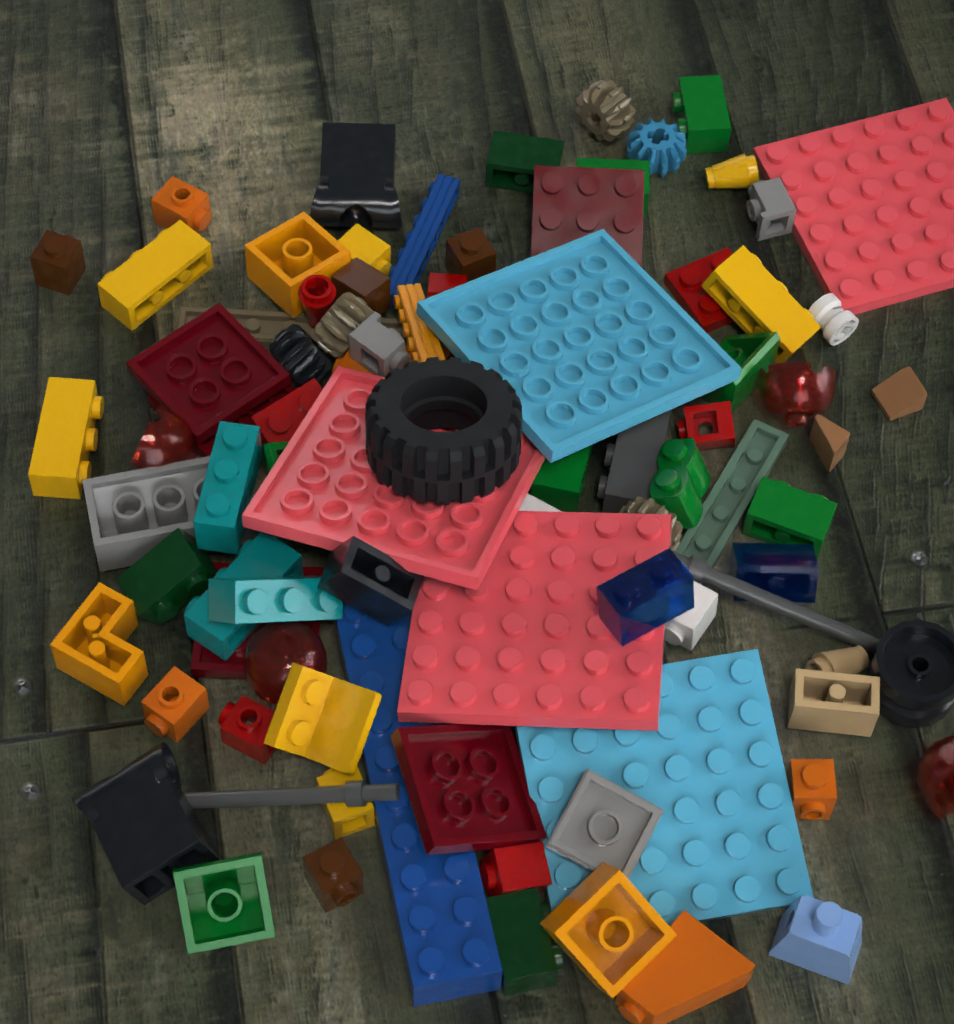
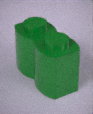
M693 438L667 440L658 453L657 464L659 470L651 481L650 495L657 504L665 505L669 512L677 515L676 520L683 525V529L694 528L703 514L701 498L709 487L710 474Z

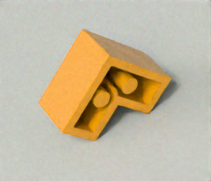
M99 582L50 643L57 669L124 707L149 675L144 651L126 642L138 626L134 601Z

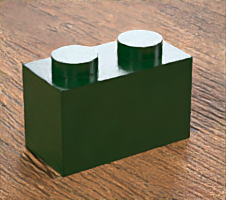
M493 130L486 162L485 187L533 194L534 165L562 166L565 141Z
M177 528L117 577L116 580L127 598L134 601L135 611L138 616L159 625L172 619L178 613L179 608L192 597L204 593L208 589V579L214 578L218 570L206 551L197 549L196 537Z
M537 887L487 897V906L503 970L501 981L503 996L556 986L558 969H563V958L560 946L556 942L551 943L549 934L539 924L551 911L547 901L540 902Z

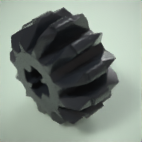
M291 324L286 329L281 330L269 344L273 357L301 386L313 378L320 383L333 368L332 361L328 355L318 347V344L300 325Z

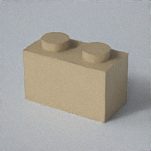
M795 669L788 695L787 728L871 737L880 715V677Z

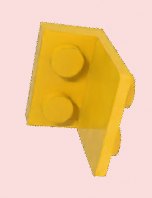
M293 662L264 744L308 758L345 774L353 775L361 758L382 695L381 693Z

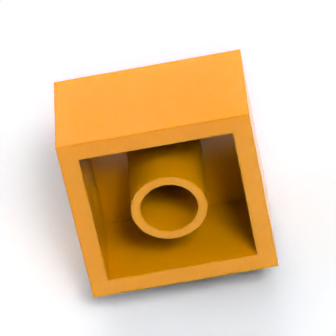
M305 212L296 215L244 245L247 277L292 318L305 312L298 296V289L305 278L310 275L320 274L326 276L331 281V276L351 262L350 251Z
M602 862L539 923L595 987L612 999L677 936L621 870L605 862Z

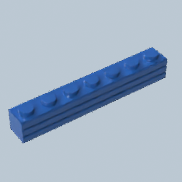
M438 174L436 181H431L428 189L429 196L428 198H423L420 208L421 213L420 215H415L413 221L414 228L412 232L408 231L405 238L406 245L404 248H400L398 252L397 265H392L390 269L391 302L388 308L395 309L393 295H397L398 285L405 286L406 284L414 285L419 283L460 194V179Z

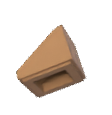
M910 366L901 369L871 390L873 397L889 421L922 410L927 398L925 388Z
M817 414L814 418L809 440L826 470L831 472L845 454L850 432L824 416Z

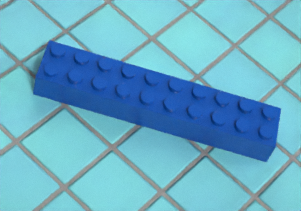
M343 602V619H333L345 681L381 693L382 695L361 755L367 784L399 783L401 795L399 801H375L372 803L413 1007L501 990L503 970L475 851L426 854L391 739V734L398 727L445 725V723L399 722L397 708L412 611L387 626Z

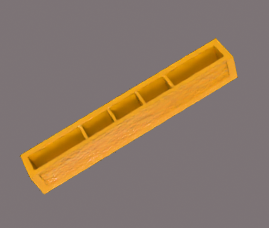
M421 284L398 285L397 295H393L394 308L398 309V321L402 323L403 337H407V350L411 352V361L417 360L418 363L426 362L427 358L431 357L446 360L439 338L416 313L417 302L425 299Z

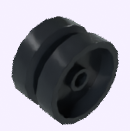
M923 620L901 622L887 630L878 642L867 675L880 677L881 715L895 724L911 728L931 726L945 718L954 705L953 633L938 624Z

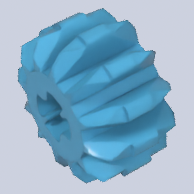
M649 117L646 124L636 123L635 128L627 137V158L649 160V177L653 173H658L662 178L665 177L667 171L676 173L680 164H683V160L686 158L685 133L679 132L677 124L667 125L664 118L661 122H654Z

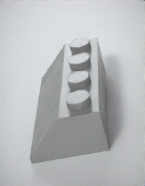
M210 456L82 480L100 572L132 566L177 528L195 537L193 521ZM244 527L240 545H243L249 539L254 540L258 535V531Z

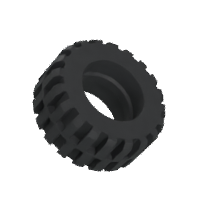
M438 357L427 358L426 362L418 363L417 360L406 363L401 370L395 368L385 376V379L382 378L375 385L372 393L367 398L365 426L366 454L368 455L369 466L381 482L387 487L392 485V490L403 497L410 495L413 496L415 501L425 504L427 500L437 501V505H449L450 501H460V504L472 502L475 496L479 495L483 498L491 494L495 490V486L500 488L510 478V475L519 464L522 434V404L520 398L506 379L503 380V377L492 368L485 370L481 363L472 360L470 363L462 362L461 358L449 357V360H439ZM450 428L459 431L436 432L430 431L429 429Z

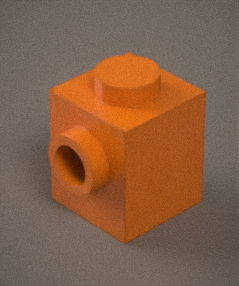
M174 176L151 199L154 223L165 229L181 220L198 233L205 230L211 221L212 213L210 210L209 194Z
M176 666L141 701L145 717L144 723L148 729L159 737L166 735L176 743L183 738L210 708L207 688Z
M791 759L786 776L796 820H829L837 801L834 760Z

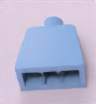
M800 895L782 914L768 955L849 985L862 945V917L842 909L834 902H823L807 895Z

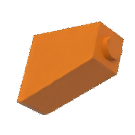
M683 910L670 926L677 936L617 994L615 1004L619 1006L618 1010L621 1015L632 1024H667L744 988L750 981L756 965Z

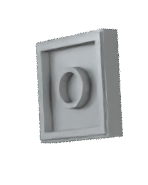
M587 768L545 847L590 872H593L602 862L608 863L620 869L629 879L664 810Z

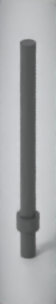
M670 550L669 567L682 572V575L697 583L700 581L708 583L851 645H860L866 651L875 654L878 642L880 641L879 638L707 566L708 561L691 555L688 558Z
M365 780L346 781L345 785L183 792L193 809L345 803L347 807L366 806L367 802L399 801L401 795L399 783L367 784Z

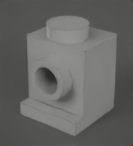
M780 177L753 183L748 188L750 200L747 201L746 208L750 220L757 223L755 235L757 240L761 241L791 233L797 209Z
M376 311L349 334L350 358L374 375L385 377L393 369L398 368L401 370L406 363L410 362L411 355L405 351V341L396 330L386 328L381 324V315Z

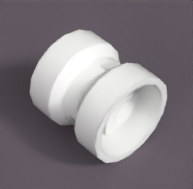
M827 293L816 300L808 311L811 312L815 321L821 326L823 337L830 345L834 346L842 343L854 332L859 319L851 311L842 309L841 301L833 293Z

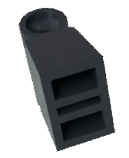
M323 122L320 184L316 189L310 217L321 227H353L358 223L364 228H402L399 200L395 189L396 124Z
M164 742L130 762L118 774L100 780L71 798L75 805L93 823L92 826L122 888L143 905L148 904L175 887L173 869L219 860L193 808L181 790V779L177 763L170 748Z

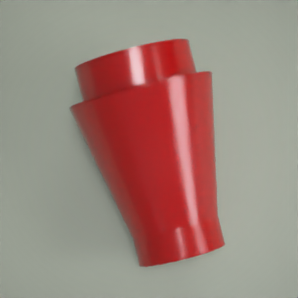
M320 274L310 275L305 278L298 289L299 299L307 314L308 323L311 326L315 327L320 322L322 317L332 307L336 297L334 284L329 278Z

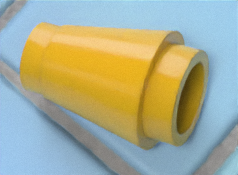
M743 153L712 167L705 168L708 189H748L753 183L759 181L754 155L746 156Z

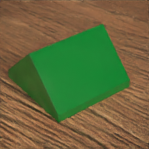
M777 332L725 336L718 345L742 368L739 380L700 396V398L707 403L730 401L733 414L773 370L780 343L779 334Z
M261 852L173 869L188 954L276 937Z

